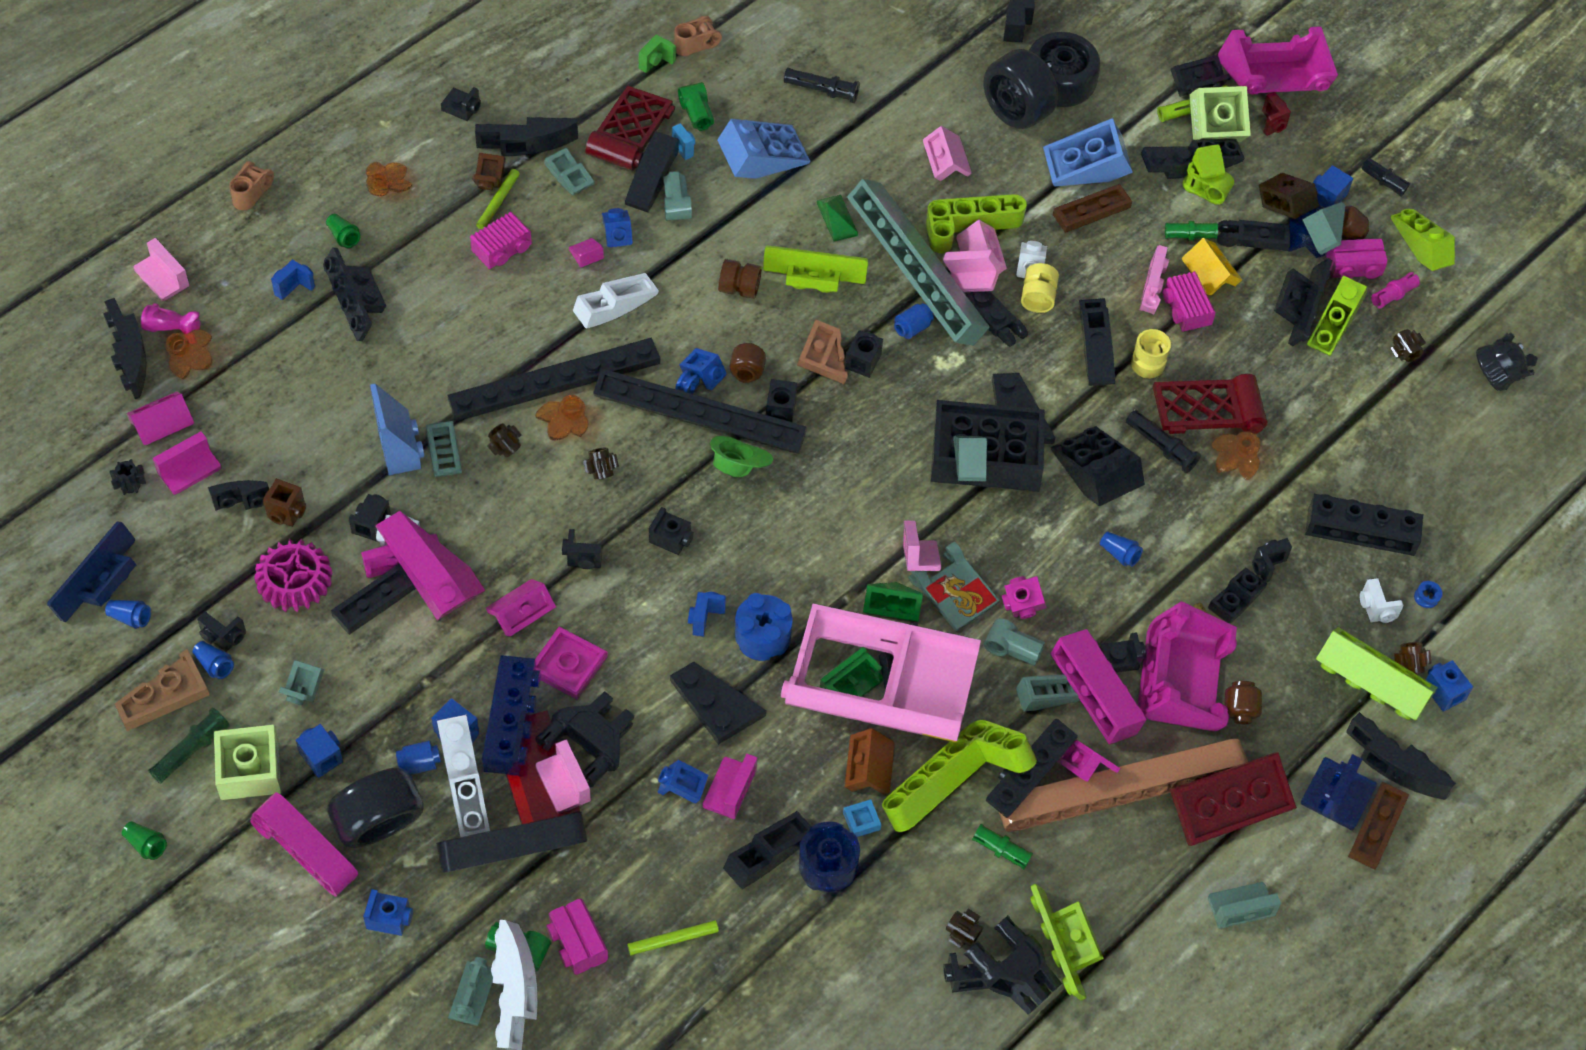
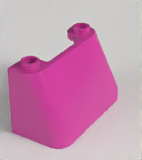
M1310 27L1308 35L1302 38L1299 35H1294L1290 42L1252 44L1251 38L1245 36L1244 30H1232L1218 53L1222 67L1238 86H1247V93L1252 95L1269 92L1325 91L1330 88L1338 76L1322 27Z
M1182 601L1153 619L1146 636V657L1143 659L1138 707L1142 709L1144 716L1152 721L1213 732L1226 727L1229 720L1228 709L1225 705L1216 703L1220 660L1231 654L1236 648L1237 627Z

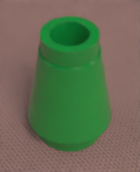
M331 214L327 218L326 225L339 246L352 248L358 244L361 235L356 225L340 217L338 214Z
M134 821L128 822L122 830V836L144 859H158L167 847V841L162 833L137 824Z

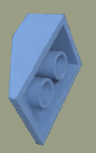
M1113 118L1043 147L1054 187L1111 182L1133 173L1123 136Z
M371 384L370 388L378 433L388 474L394 475L421 469L420 458L425 456L422 442H416L415 436L419 435L416 419L410 420L407 408L377 384Z

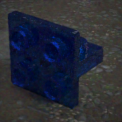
M1354 754L1351 755L1348 763L1342 761L1341 764L1324 757L1301 800V804L1350 830H1354L1377 783L1357 773L1363 759Z

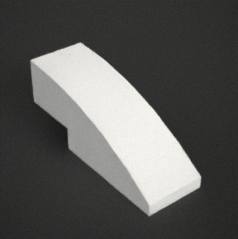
M646 273L602 283L600 291L579 295L573 312L586 329L634 310L656 296L659 290Z

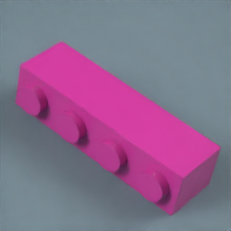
M1087 629L1060 637L1050 654L1062 673L1067 677V681L1075 693H1077L1078 698L1108 744L1110 745L1136 736L1147 719L1142 709L1138 707L1130 695L1126 685L1122 683L1114 671L1112 664L1099 648L1097 641L1093 639Z

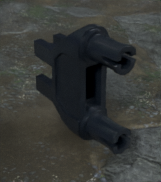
M605 691L590 705L571 706L556 711L552 715V723L535 737L537 744L541 747L545 743L543 749L549 751L563 735H568L591 754L595 760L582 771L586 781L589 780L587 782L589 787H593L607 771H615L619 767L620 739L633 726L631 721L635 717V715L625 709L611 723L606 720L604 716L612 708L610 703L613 701V697Z
M1007 915L994 927L1013 948L1011 950L1012 953L1002 962L1000 960L996 961L979 941L968 949L964 955L983 974L981 976L983 978L982 981L990 990L1010 997L1029 1015L1062 983L1046 964L1041 944L1033 935H1026Z

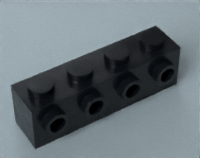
M1314 493L1308 508L1305 535L1415 556L1421 543L1424 514L1414 513L1411 510L1388 508L1384 505L1362 503L1354 499L1346 500L1327 494L1320 495Z

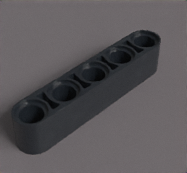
M582 812L450 839L436 844L442 873L584 843L587 842Z

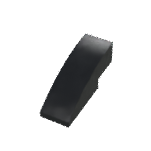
M1010 0L1006 14L1003 41L1023 42L1025 25H1032L1035 0Z
M655 131L635 172L625 199V205L647 213L649 212L664 186L663 177L669 174V169L679 153L678 138Z
M796 811L755 834L750 843L729 854L723 869L743 890L794 854L816 834V831Z

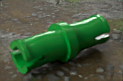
M1188 221V223H1165V239L1176 238L1194 241V239H1217L1218 237L1217 223H1195L1194 221Z
M980 824L972 838V841H976L995 852L994 856L998 858L1002 856L1023 870L1033 855L1032 852L1011 842V838L1007 835L1003 837L983 824Z

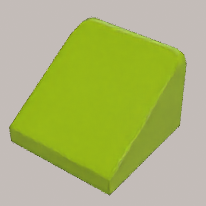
M1219 144L1200 147L1196 150L1192 161L1202 179L1225 175L1226 172Z

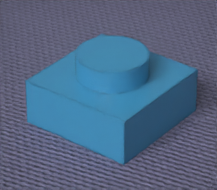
M681 123L673 126L672 137L679 139V153L685 160L693 157L695 145L693 134L690 131H686Z
M872 800L843 808V815L852 838L881 830V822Z

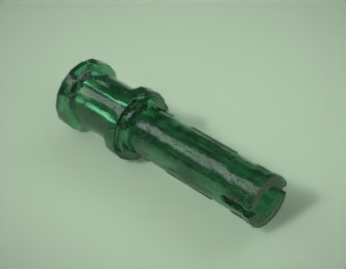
M212 707L209 710L208 716L198 725L193 724L190 727L189 734L153 767L148 769L149 774L158 783L162 784L170 774L178 769L201 747H208L211 744V740L214 738V731L227 730L230 724L218 710Z

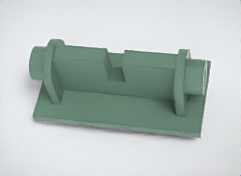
M476 957L472 962L467 961L448 1019L479 1026L493 983L492 967L486 965L487 960L484 958Z

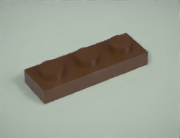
M1117 184L1056 207L1053 210V216L1066 233L1131 208L1132 200L1123 187Z
M1381 783L1348 855L1349 858L1376 870L1409 797L1408 793L1387 783Z

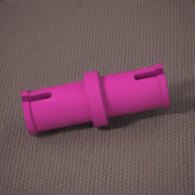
M1409 272L1399 280L1390 281L1384 289L1371 296L1372 303L1375 307L1378 305L1377 308L1381 309L1393 300L1398 301L1402 299L1405 293L1420 285L1419 277L1417 274L1414 275V272Z

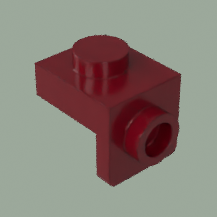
M1276 92L1267 94L1262 112L1267 117L1263 131L1266 136L1286 129L1291 114L1285 101Z

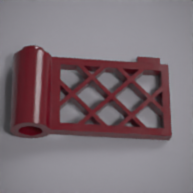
M627 85L598 130L590 134L585 149L586 155L634 171L644 154L642 152L650 142L655 131H657L665 118L670 119L674 113L675 106H673V101ZM629 96L639 98L640 101L629 103L627 99ZM659 105L663 108L652 111L649 106ZM644 108L647 113L635 115L633 110ZM628 111L630 117L618 119V113ZM651 120L652 125L641 127L639 123L640 121ZM634 123L635 129L624 130L623 125ZM615 127L619 130L618 133L614 134L606 132L607 129ZM640 135L642 138L640 143L629 139V137Z
M1241 374L1229 380L1154 382L1153 384L1162 430H1168L1169 434H1185L1186 430L1222 428H1241L1250 434H1257L1267 426L1268 421L1255 375ZM1214 389H1226L1227 397L1223 400L1212 391ZM1170 390L1177 397L1170 401L1162 395V391ZM1188 390H1197L1203 396L1197 401L1186 392ZM1181 398L1193 406L1188 412L1176 405ZM1209 398L1219 406L1212 411L1203 405L1202 402ZM1223 408L1232 414L1233 419H1224L1218 415V412ZM1198 409L1207 415L1208 418L1206 420H1198L1192 414ZM1172 410L1181 416L1182 419L1180 421H1169L1167 414Z

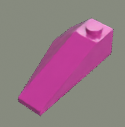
M401 511L376 525V528L437 621L485 592L474 572L466 563Z

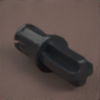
M1371 158L1366 159L1361 167L1364 172L1380 181V186L1384 185L1401 197L1411 184L1392 172V168L1386 169Z

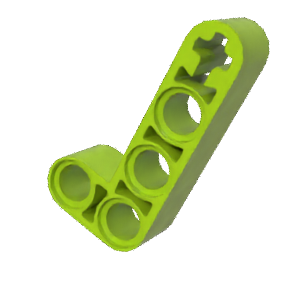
M1015 194L933 200L928 205L926 219L930 248L939 254L949 252L953 245L954 233L964 231L978 220L995 228V230L1018 228L1024 222L1027 202L1022 196Z

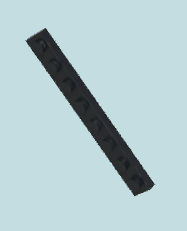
M651 337L448 394V402L455 421L458 422L595 383L598 380L601 368L626 374L660 364V355Z
M602 368L593 392L596 397L796 454L800 453L807 427Z

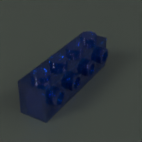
M500 655L482 755L484 772L519 776L521 765H526L528 748L524 747L525 739L531 738L532 721L528 720L529 714L535 713L537 699L533 695L534 687L539 688L541 670H536L534 658Z

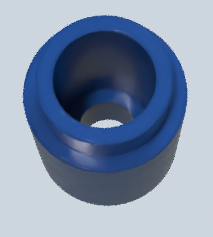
M915 304L895 317L894 328L898 335L910 339L930 326L934 320L933 312L926 304Z
M430 740L402 747L403 750L396 751L398 767L405 769L410 775L437 769L436 763L441 762L438 745L432 746Z

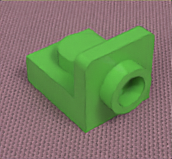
M656 34L639 51V69L645 73L653 66H657L661 59L670 64L676 61V46L671 41Z

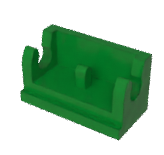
M862 647L821 678L820 688L863 697L883 681L879 673L882 668L867 650Z

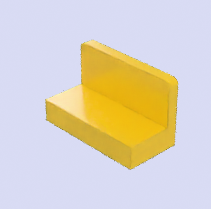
M1202 238L1182 257V261L1190 272L1195 271L1207 295H1213L1225 283L1236 286L1242 281V278L1216 243Z

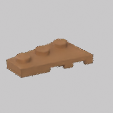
M188 649L179 654L180 659L171 666L166 664L158 670L159 675L149 683H141L115 703L126 731L210 695Z

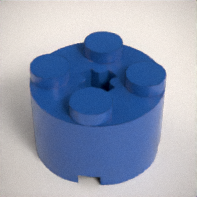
M753 593L739 606L735 616V640L744 655L754 660L766 661L770 660V657L778 654L780 656L786 652L791 643L793 621L789 604L775 596Z

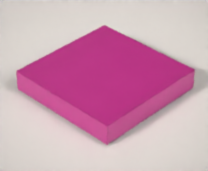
M559 626L529 667L528 673L578 700L608 657V652Z

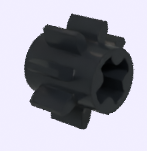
M132 459L117 462L115 470H110L113 489L120 488L123 495L134 492L138 493L141 484H146L143 466H135Z

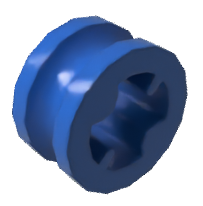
M685 370L679 377L675 389L693 394L699 385L700 377L696 374L692 376L689 370Z
M1424 581L1415 591L1414 599L1421 607L1433 608L1442 598V589L1435 582ZM1425 590L1428 591V594L1431 592L1434 595L1432 599H1429V595L1427 597L1424 596Z

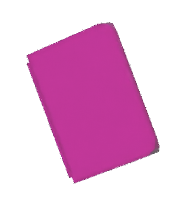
M593 238L569 247V251L580 268L604 258L602 245Z

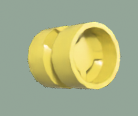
M1037 263L1030 265L1026 269L1021 303L1027 310L1045 313L1054 307L1059 273L1053 266Z
M1149 329L1139 334L1131 360L1132 369L1137 375L1151 379L1160 376L1165 370L1171 341L1164 332Z

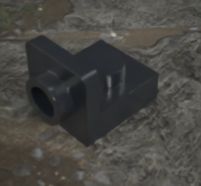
M453 87L441 103V111L468 121L473 113L478 112L481 106L479 90L473 87L469 93Z
M1137 632L1131 633L1128 641L1104 643L1100 646L1101 651L1112 664L1116 673L1139 670L1142 659L1146 657L1145 645L1143 641L1139 642Z
M956 953L949 954L948 963L943 964L945 982L951 983L952 993L988 989L982 981L983 978L981 976L983 974L974 964H969L959 969Z

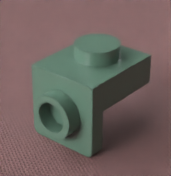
M294 660L286 687H280L279 693L287 695L286 701L294 704L303 705L304 701L314 702L325 669Z

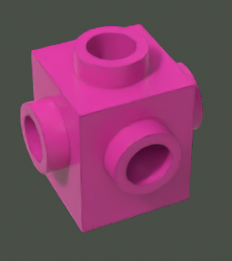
M1025 576L1017 577L1010 580V584L1005 585L1007 594L1002 595L1006 611L1012 610L1014 618L1020 616V619L1031 618L1036 615V611L1047 608L1037 576L1026 579Z

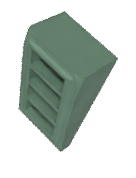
M453 421L427 424L426 435L434 477L462 474ZM449 435L448 439L434 440V437ZM447 444H450V445H451V448H444V449H437V450H436V448H435V446H440V445H447ZM450 453L453 455V457L437 459V455ZM454 462L455 467L439 469V464Z
M1064 674L1023 677L1016 687L1023 711H1035L1080 701ZM1062 684H1066L1068 693L1064 692ZM1052 686L1055 687L1056 694H1054ZM1043 688V691H1044V694H1045V695H1042L1040 689Z

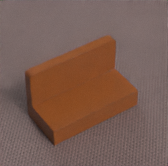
M873 728L850 735L845 788L854 792L871 787L883 795L889 794L895 743Z

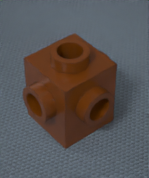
M277 478L263 499L267 517L279 525L286 524L293 527L297 519L302 518L306 510L302 488Z

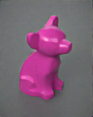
M153 303V305H147L142 312L141 328L149 332L180 329L187 342L195 345L197 343L196 334L200 330L201 325L200 314L197 311H191L182 316L175 311L160 308L159 304Z

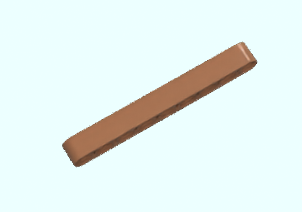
M1230 739L1120 766L1119 768L1121 769L1118 773L1111 769L1092 774L1088 782L1080 777L1035 787L1009 818L1004 817L1000 812L999 815L1005 831L1015 832L1171 793L1170 789L1246 763L1248 759L1240 740Z

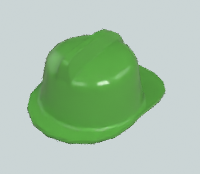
M716 436L710 442L711 449L715 452L714 467L733 477L746 476L753 467L769 466L774 459L766 450L745 444L731 437Z

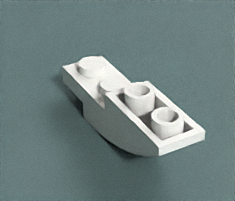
M463 715L439 720L437 725L460 837L488 832L490 828L467 716Z
M500 920L499 928L495 934V943L497 945L496 958L491 968L493 983L504 985L503 992L499 998L501 1016L500 1023L496 1028L497 1047L509 1050H522L525 1019H537L535 968L528 943L519 924Z

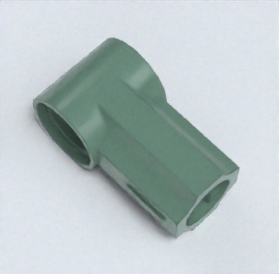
M670 172L667 176L663 177L666 221L692 219L691 199L687 195L685 175L679 172Z
M1001 618L994 621L984 642L985 649L993 655L1006 656L1008 654L1034 666L1037 664L1045 642L1018 631L1016 625L1009 620Z

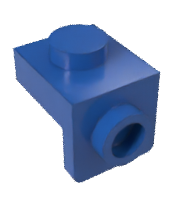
M613 208L608 210V212L602 213L607 246L632 245L631 220L628 211Z
M292 259L271 278L274 295L283 300L299 284L312 291L315 288L312 270L308 266L301 265Z
M698 592L695 607H690L688 624H693V635L704 637L708 612L725 614V595H720L716 592Z

